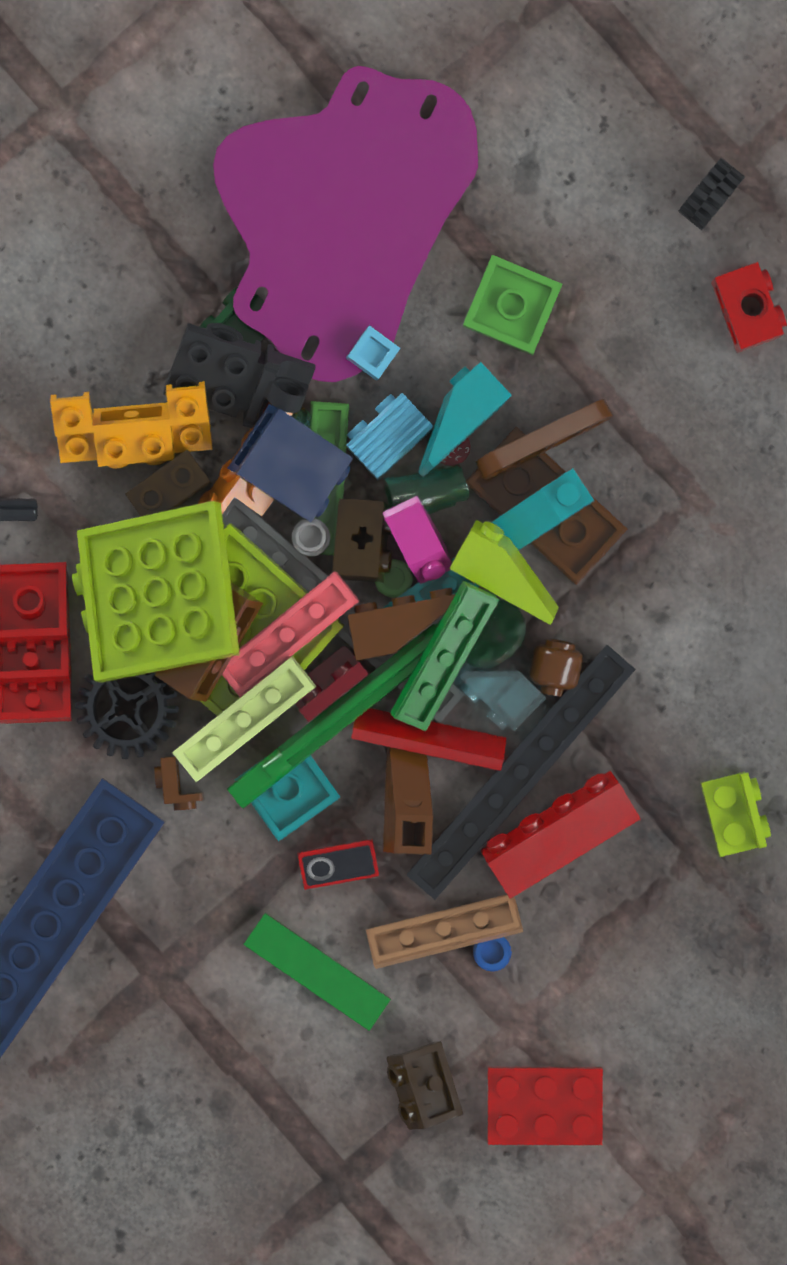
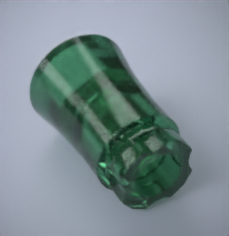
M459 464L447 468L444 466L434 468L424 477L420 473L383 478L384 490L390 509L418 496L430 515L440 510L454 507L457 502L468 500V497H470L463 470Z

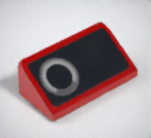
M373 838L297 853L304 890L379 876Z

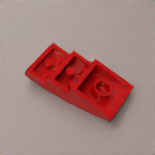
M67 563L0 565V724L72 721L71 639Z

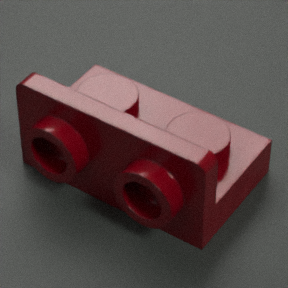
M342 646L307 674L316 687L297 701L295 705L309 722L366 677L368 672L359 661H356V657L348 647Z

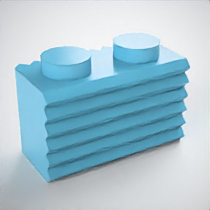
M403 393L397 398L392 394L387 396L375 408L379 414L369 424L362 420L347 434L351 441L346 447L377 480L387 473L434 427Z

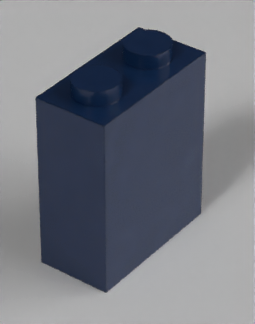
M269 404L227 469L301 518L312 522L315 517L321 516L329 504L328 496L335 485H340L348 476L350 471L349 464L353 458L280 408Z

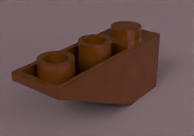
M452 588L430 591L431 599L417 602L414 595L392 599L393 606L378 609L377 602L354 606L355 614H349L348 621L356 661L396 653L446 613L456 595H453Z
M387 747L383 852L431 855L433 811L427 755Z

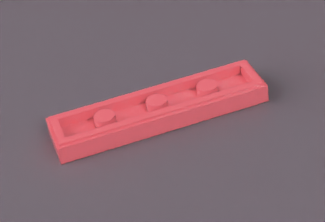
M336 571L333 572L239 649V655L232 656L222 676L237 695L242 697L360 600Z

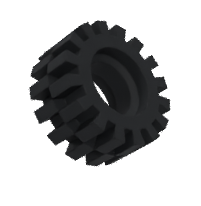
M721 157L687 198L678 212L702 231L740 185L745 176Z

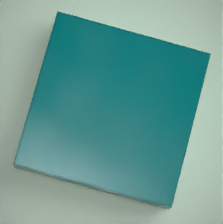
M310 755L251 802V804L279 842L341 797ZM252 766L250 769H248L247 771H245L243 774H241L240 776H238V777H237L236 779H234V780L237 781V780H238L239 778H241L244 774H246L249 770H251L254 766Z

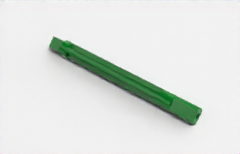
M441 620L437 624L433 623L229 786L227 790L239 806L243 809L411 676Z

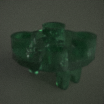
M496 596L499 601L465 660L467 664L472 667H489L492 669L495 665H499L515 653L525 640L524 636L526 633V619L517 606L506 600H500Z

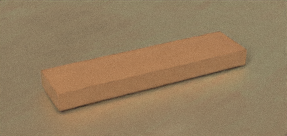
M506 894L367 929L366 934L374 967L378 969L522 933L523 927L515 897L509 899Z

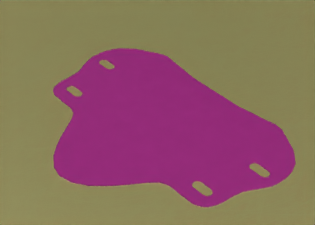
M356 66L343 74L328 106L320 113L261 121L243 126L227 135L216 149L213 168L215 184L222 202L250 253L249 266L233 297V308L238 318L271 340L280 353L315 364L312 379L321 382H338L355 376L362 371L347 360L346 357L368 326H371L394 343L409 294L445 220L476 176L478 169L477 128L471 109L465 100L450 87L433 80L398 79L369 67ZM359 82H366L369 90L362 104L359 106L353 105L351 97ZM434 95L437 98V104L428 119H423L419 114L426 97ZM259 287H265L268 295L261 309L253 311L250 308V302ZM313 335L317 336L319 345L310 360H304L301 352L308 338Z

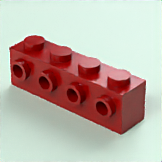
M610 770L605 774L600 773L592 776L586 781L585 786L576 792L558 797L551 807L540 814L535 813L527 816L520 822L517 828L509 833L494 836L488 841L486 847L480 851L509 899L631 826L641 818Z

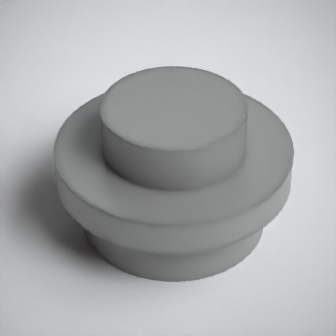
M314 518L312 522L304 519L294 527L292 542L299 553L313 557L320 555L327 549L330 542V533L322 521Z

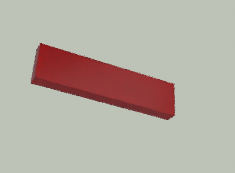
M369 708L355 719L351 739L498 771H501L507 739L502 736L432 721L427 730L424 731L393 718L390 712Z

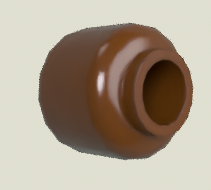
M546 638L545 644H539L535 647L529 677L534 683L541 685L539 692L553 696H562L563 690H571L577 687L583 656L575 650L576 644Z

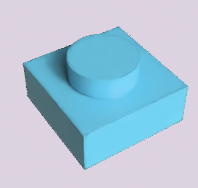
M368 326L346 359L377 381L398 353L400 347L371 326Z

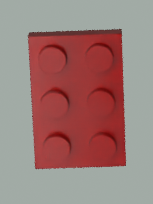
M488 1067L487 1144L603 1145V1068Z

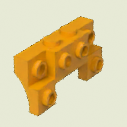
M199 382V386L172 388V384L166 385L167 402L96 408L93 413L89 392H83V396L57 398V394L51 395L50 404L55 436H57L60 463L97 460L98 467L108 466L117 469L136 463L160 465L166 461L173 460L174 453H182L187 449L189 452L213 450L205 382Z

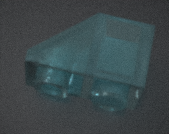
M519 671L463 672L459 676L464 682L459 687L461 691L475 704L481 699L491 709L487 716L502 731L507 726L515 731L546 699Z

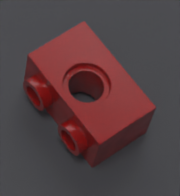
M758 262L717 276L712 280L711 284L737 353L778 339L784 334L782 328L787 326L783 310L780 305H773L769 294L770 291L774 290L771 277L767 269H760ZM753 297L758 300L761 306L759 315L749 316L745 314L741 308L742 299Z

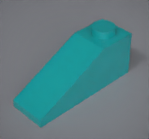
M482 362L471 371L465 366L449 381L453 387L444 397L418 470L422 477L428 474L476 431L512 396Z
M572 468L491 523L499 526L504 531V535L509 537L516 548L520 550L591 504L594 499Z

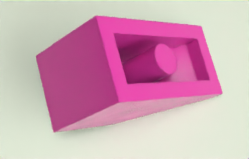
M418 496L382 512L409 568L420 584L436 580L445 572L450 571L449 568L452 561L440 532Z

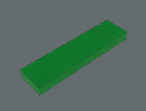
M462 582L390 712L393 718L424 731L427 730L499 601L496 595L467 582Z
M266 912L243 944L368 1031L371 1030L391 1000L390 997Z

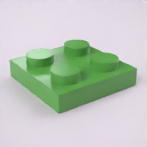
M492 255L465 318L463 327L533 356L562 283Z

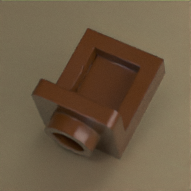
M175 756L160 758L161 766H154L156 789L163 788L164 804L173 803L174 811L197 809L196 801L205 800L204 792L181 794L178 759Z

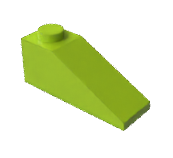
M476 520L449 569L551 625L559 607L511 539L504 535V531L499 526L491 522L485 521L482 523Z

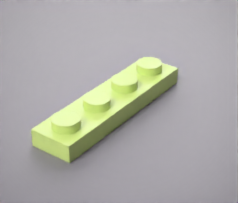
M292 656L172 753L195 782H197L314 689L316 685Z

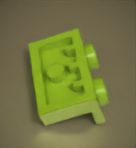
M740 772L700 783L719 857L767 847L765 838L771 837V832L766 815L759 816L756 801L762 798L756 778L750 779L748 772Z

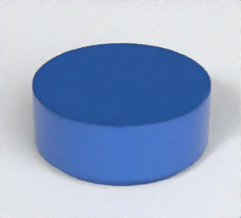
M504 937L474 945L473 956L476 963L482 969L491 972L499 971L511 959V946Z

